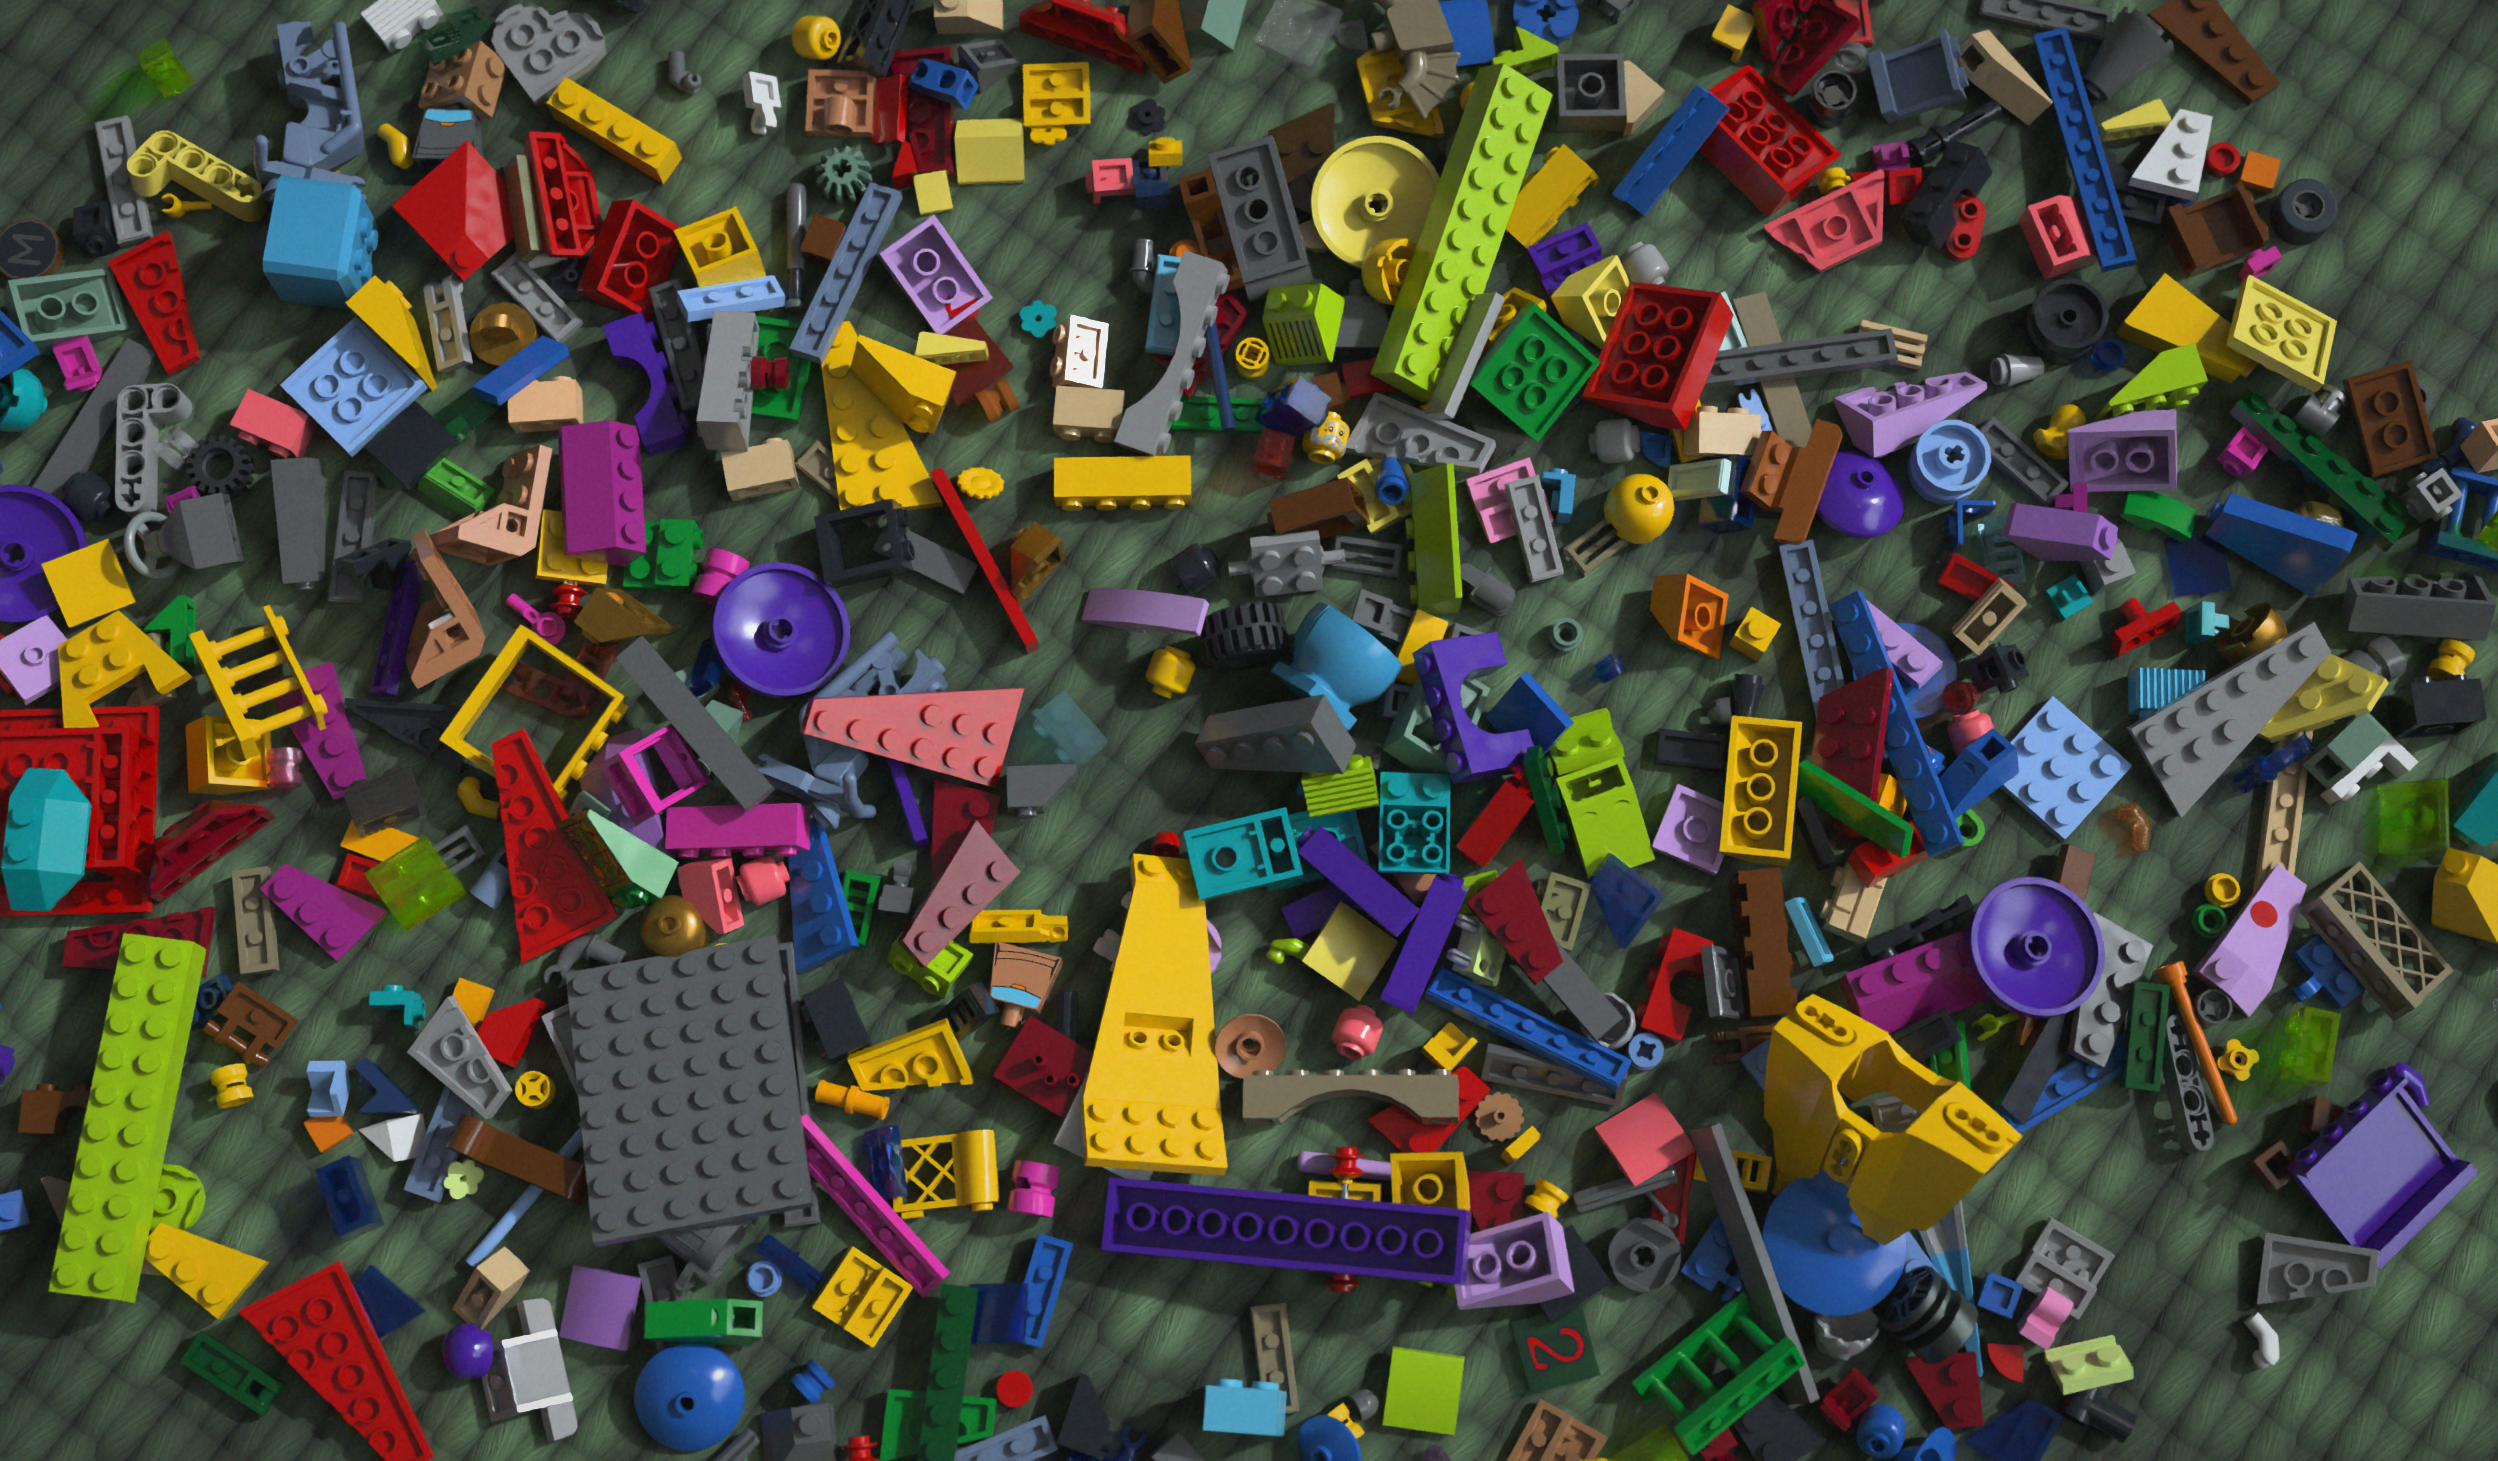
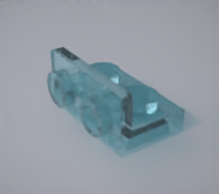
M1065 690L1040 710L1035 708L1031 712L1035 720L1031 724L1043 740L1049 737L1057 746L1053 751L1064 764H1077L1079 769L1109 744L1106 737Z

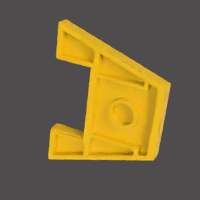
M119 610L58 645L64 728L100 727L89 704L145 671H148L156 690L162 695L193 678Z

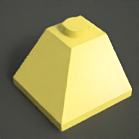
M1611 255L1568 276L1551 298L1563 323L1602 350L1630 281L1618 256Z

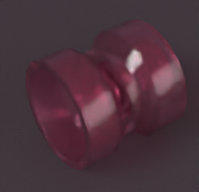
M273 748L267 750L266 762L271 768L270 772L266 775V786L276 789L301 787L303 785V775L299 772L298 766L303 761V751L296 748Z

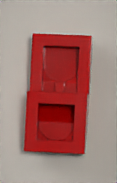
M1921 167L1883 170V204L1911 202L1922 186ZM1875 171L1848 174L1852 183Z

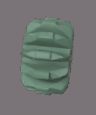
M846 145L843 152L839 153L838 149L833 147L831 149L832 156L829 157L822 154L820 157L822 165L815 167L816 175L819 176L816 180L817 186L820 189H824V196L828 199L835 196L837 203L841 204L845 197H849V200L854 203L856 200L855 193L864 195L866 191L865 185L872 182L871 174L868 173L871 170L869 161H863L864 156L860 150L852 154L851 148Z

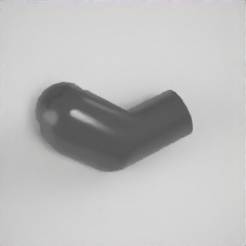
M669 52L668 69L670 83L685 94L698 92L702 85L701 77L697 73L694 76L691 72L685 70L684 52Z

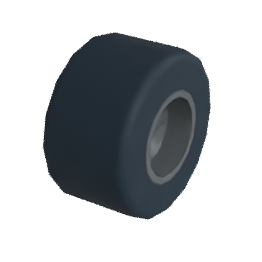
M2298 179L2289 183L2273 201L2269 212L2270 223L2275 233L2284 241L2295 245L2310 244L2319 240L2335 222L2338 213L2337 199L2332 190L2324 183L2314 179Z

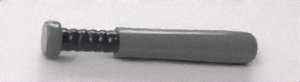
M800 183L790 184L787 187L786 194L789 298L785 302V310L790 313H801L805 310V303L801 300V278L804 272L805 258L800 251V247L806 235L807 189Z

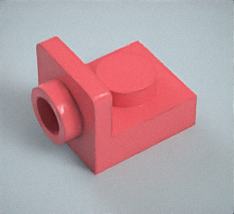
M1132 158L1092 160L1091 173H1085L1086 193H1092L1093 204L1100 203L1101 196L1134 194Z

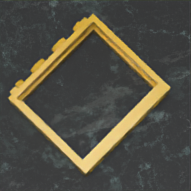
M520 625L439 740L496 778L494 760L463 739L527 648L532 644L612 699L553 783L563 802L568 795V792L564 789L572 778L577 781L588 766L585 759L592 749L597 752L603 746L609 736L605 733L606 729L612 721L617 724L629 708L625 704L629 697L526 626Z

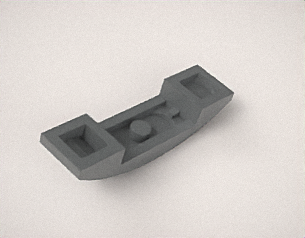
M1360 589L1351 620L1367 632L1400 645L1403 643L1414 611L1392 604L1393 600ZM1454 623L1452 625L1448 624L1443 639L1485 633Z

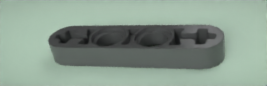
M2174 1014L2167 1016L2162 1071L2179 1145L2185 1152L2195 1154L2207 1151L2213 1146L2214 1134L2196 1053L2182 1017ZM2177 1058L2180 1059L2183 1063V1075H2181L2177 1070ZM2185 1093L2189 1095L2192 1101L2191 1110L2185 1106Z

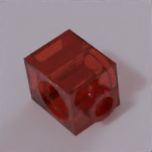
M1262 428L1253 458V471L1286 480L1295 451V436Z

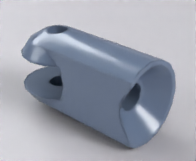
M506 847L500 849L469 890L475 897L494 909L499 907L511 890L509 869L504 866L507 863Z

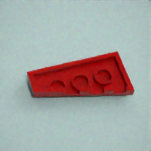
M166 230L108 261L166 372L172 376L200 361L201 357L172 234Z

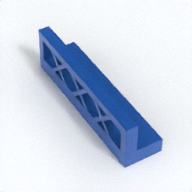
M1696 85L1612 194L1619 200L1627 201L1642 215L1647 216L1730 108L1706 88Z

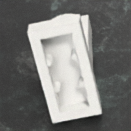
M2389 735L2352 772L2330 789H2326L2320 796L2329 805L2340 799L2346 802L2358 792L2360 787L2356 783L2364 775L2369 779L2384 765L2398 778L2409 772L2418 761Z

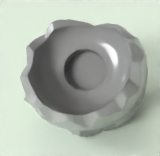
M1873 1307L1856 1314L1840 1317L1816 1314L1813 1327L1819 1352L1827 1354L1836 1360H1848L1851 1356L1859 1354L1866 1349L1879 1333V1329L1876 1328L1879 1318L1874 1313Z

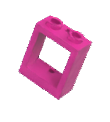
M672 724L667 725L598 765L635 826L710 782L686 740ZM652 745L680 789L661 801L634 758V755Z

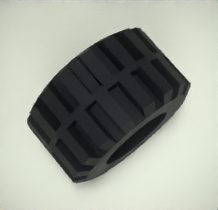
M1270 603L1239 604L1217 610L1205 617L1200 641L1207 668L1219 671L1255 668L1272 663L1290 651L1283 610L1278 605Z

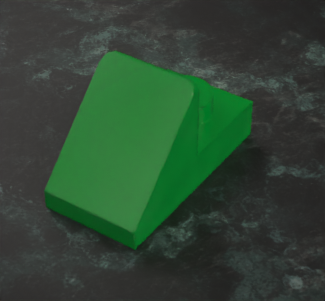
M178 595L144 628V631L147 634L151 632L161 633L163 638H170L166 642V653L185 670H195V652L189 635L196 632V603L186 595Z

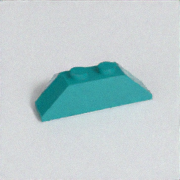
M27 768L9 797L1 869L12 910L50 912L55 907L56 902L65 896L84 876L92 804L63 769Z

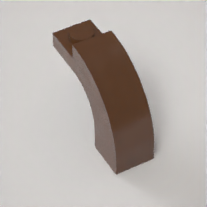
M1211 169L1180 178L1179 183L1184 205L1192 222L1201 255L1222 262L1228 270L1227 274L1230 278L1225 292L1245 286Z

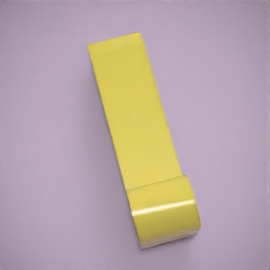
M162 130L154 133L127 161V170L132 188L140 196H154L173 180L243 221H258L266 213V204L262 197L263 190L257 180L173 132Z

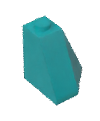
M2498 751L2450 819L2451 824L2456 828L2453 834L2470 846L2475 841L2483 847L2498 839Z

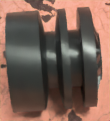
M1927 1265L1916 1267L1903 1275L1883 1299L1878 1314L1880 1324L1887 1330L1892 1331L1897 1339L1905 1341L1907 1348L1929 1365L1941 1363L1958 1351L1972 1334L1978 1317L1976 1307L1959 1291L1951 1289L1949 1282L1941 1278L1934 1268Z

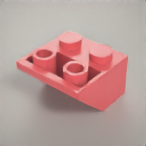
M2058 195L2026 208L2018 222L2044 280L2098 262L2079 197Z

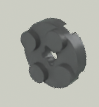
M1633 1218L1615 1232L1610 1242L1608 1255L1613 1273L1621 1284L1631 1290L1649 1292L1659 1287L1662 1288L1675 1278L1681 1262L1680 1242L1669 1227L1657 1220ZM1647 1246L1651 1248V1254L1655 1256V1259L1653 1261L1646 1260L1642 1264L1638 1262L1639 1255L1635 1251L1637 1248L1643 1249Z

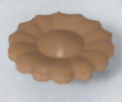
M1496 1092L1493 1096L1487 1095L1484 1101H1480L1478 1104L1479 1109L1475 1112V1116L1477 1118L1476 1126L1480 1128L1481 1134L1487 1135L1492 1141L1497 1139L1499 1142H1503L1506 1138L1512 1139L1515 1133H1519L1521 1130L1520 1125L1524 1122V1118L1522 1117L1523 1109L1518 1106V1100L1512 1099L1507 1093L1502 1095L1500 1092Z

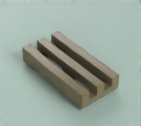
M1605 518L1566 546L1562 551L1566 557L1568 556L1571 559L1573 566L1580 570L1579 573L1583 578L1631 543L1620 539L1586 565L1583 562L1618 536L1616 534L1618 530L1614 528L1581 554H1576L1575 550L1609 526Z

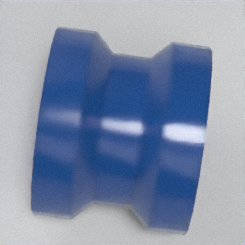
M813 1358L807 1362L806 1369L801 1374L796 1373L790 1378L800 1392L814 1405L820 1401L821 1394L825 1390H831L837 1385L825 1369Z

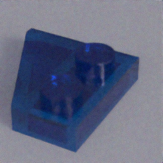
M1611 853L1605 856L1588 879V883L1591 884L1593 894L1617 945L1626 950L1665 895Z
M2030 1397L1967 1438L1965 1444L1993 1461H2040L2064 1416Z

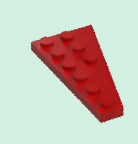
M342 1260L238 1311L327 1402H330L343 1415L342 1417L351 1426H354L369 1441V1444L386 1461H428L435 1457Z

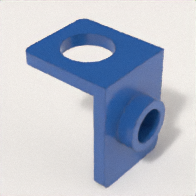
M1957 500L1950 509V516L1946 517L1945 522L1946 536H1951V553L1953 551L1957 553L1964 543L1963 515H1990L1996 507V501Z

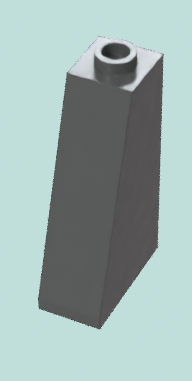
M308 457L270 460L283 584L294 583L295 590L316 588L315 581H326L324 461L320 458Z

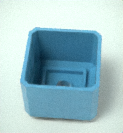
M281 175L277 180L263 255L264 274L281 301L349 309L345 303L371 279L373 250H376L378 243L377 223L362 193L355 185Z

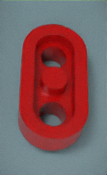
M1964 196L1959 198L1953 206V216L1957 225L1943 244L1946 256L1952 261L1959 263L1969 261L1977 252L1986 216L1985 206L1979 199ZM1964 209H1972L1974 211V215L1966 214ZM1959 238L1965 239V240L1967 241L1968 245H1967V246H1962V245H1960V244L1958 243V239H1959Z

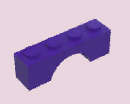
M640 312L603 325L612 354L619 367L638 369L650 378L651 392L645 406L634 416L649 455L652 457L689 444L686 432L690 431L691 427L685 412L679 413L675 402L679 401L674 381L669 383L667 381L665 372L669 371L670 368L664 352L657 353L654 342L659 340V336L653 321L647 323Z

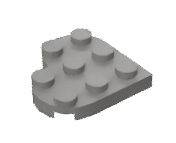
M517 4L506 9L495 21L497 25L493 31L492 38L495 50L536 107L552 96L565 77L572 81L577 80L592 70L606 55L603 33L597 21L587 13L583 15L580 13H568L567 10H563L551 16L542 7L538 9L532 6L523 7L522 4Z

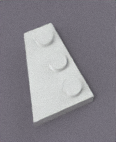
M2180 109L2134 172L2128 185L2195 201L2199 190L2213 116Z

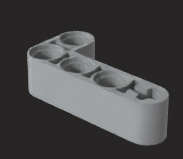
M173 384L131 385L122 389L118 394L115 501L117 506L130 518H134L142 512H156L159 424L183 422L192 413V402ZM178 398L173 407L166 408L170 400ZM144 400L139 409L133 410L136 402ZM143 432L141 439L132 443L133 437L137 433ZM142 464L140 472L131 475L134 467Z

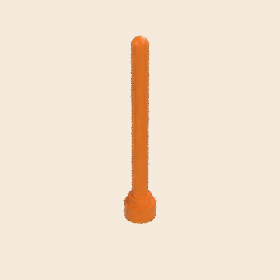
M2183 960L2157 968L2155 971L2160 983L2170 986L2221 1118L2226 1125L2232 1126L2237 1122V1116L2184 983L2187 982L2185 975L2188 973Z

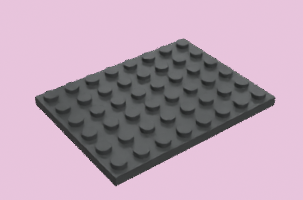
M776 935L695 949L676 957L656 956L566 973L593 1243L596 1247L814 1207L779 944Z

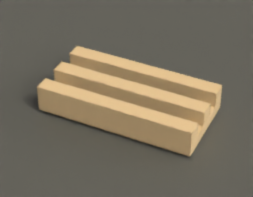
M1861 321L1858 333L1892 328L1894 339L1917 344L1916 346L1895 341L1896 350L1915 354L1914 358L1897 354L1898 360L1896 365L1916 370L1920 369L1928 335L1871 321Z

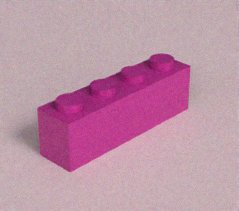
M799 803L758 804L749 812L742 805L668 807L665 849L678 854V859L697 860L699 859V854H710L711 858L731 857V853H743L744 857L760 858L764 857V852H776V856L795 857L797 856V851H810L811 809Z

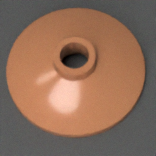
M1244 1014L1229 1020L1220 1029L1215 1041V1053L1219 1064L1227 1073L1243 1079V1076H1252V1072L1255 1070L1274 1071L1282 1062L1286 1050V1042L1281 1028L1270 1018L1259 1014ZM1245 1039H1255V1042L1251 1045L1243 1043Z

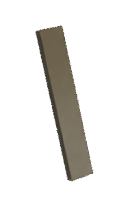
M1765 291L1733 299L1731 304L1749 347L1782 343ZM1795 378L1758 382L1774 432L1792 447L1806 448L1812 428Z

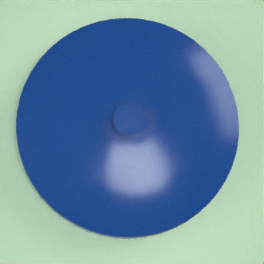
M1823 1170L1813 1178H1797L1774 1197L1765 1213L1760 1234L1781 1292L1789 1301L1814 1314L1830 1317L1848 1316L1873 1307L1893 1289L1905 1264L1906 1234L1885 1246L1863 1235L1860 1221L1849 1205L1850 1199L1846 1197L1849 1188L1833 1180Z

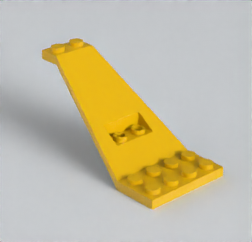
M1133 854L1130 861L1132 894L1080 1103L1084 1166L1224 1176L1228 1167L1221 1114L1218 1064L1215 1053L1216 1037L1205 901H1199L1189 859Z

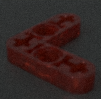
M585 638L575 661L582 666L589 663L595 664L598 667L597 676L605 680L619 650L620 641L611 642L609 646L603 645L601 647L599 655L604 658L603 662H601L596 657L588 655L590 651L596 655L599 644ZM517 662L510 674L516 669V674L521 679L527 681L526 689L522 683L517 681H511L507 685L508 681L506 679L500 686L502 690L513 696L573 720L581 719L588 714L599 692L598 689L572 671H569L566 680L563 681L520 662ZM542 681L551 683L552 691L548 697L543 699L535 697L534 688L538 683ZM561 687L564 688L561 691L562 695L567 698L575 699L579 695L578 699L582 702L580 708L574 706L570 711V706L565 701L558 699Z

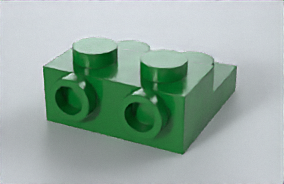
M660 519V522H645L646 553L625 566L623 588L634 591L692 593L694 583L701 573L700 563L696 562L697 550H702L703 530L699 529L695 520Z

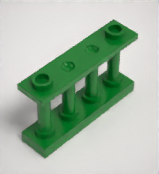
M1743 1292L1735 1299L1728 1301L1719 1312L1655 1364L1644 1369L1631 1382L1645 1405L1657 1397L1680 1422L1674 1427V1430L1692 1456L1805 1365L1797 1346L1787 1336L1775 1344L1752 1321L1756 1316L1748 1297ZM1738 1330H1741L1764 1353L1763 1356L1748 1367L1724 1344ZM1711 1352L1736 1376V1378L1720 1390L1696 1366ZM1683 1375L1708 1399L1692 1413L1668 1389Z

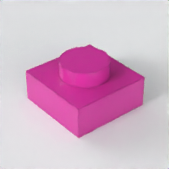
M2276 246L2264 252L2262 249H2258L2244 259L2245 264L2238 276L2242 281L2248 274L2258 279L2273 271L2283 256Z

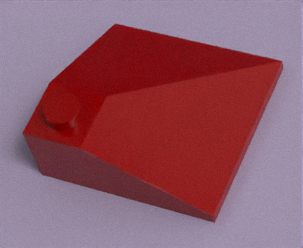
M468 140L391 206L453 274H456L462 282L514 238L506 182Z

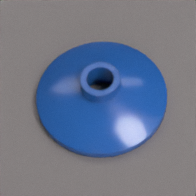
M1317 1415L1302 1425L1298 1436V1446L1303 1461H1362L1357 1439L1351 1430L1338 1419L1327 1415Z

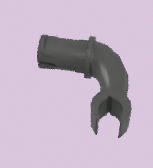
M1136 239L1133 246L1132 267L1128 270V274L1142 293L1152 297L1155 281V270L1152 269L1153 241L1149 239Z
M599 934L574 938L563 947L555 965L550 966L545 971V983H550L552 976L556 972H561L562 981L558 989H563L567 987L566 973L570 972L569 970L574 962L580 958H584L587 961L594 959L605 965L625 962L628 952L601 940Z

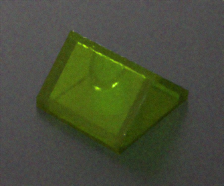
M2447 778L2378 785L2379 853L2432 857L2449 848Z

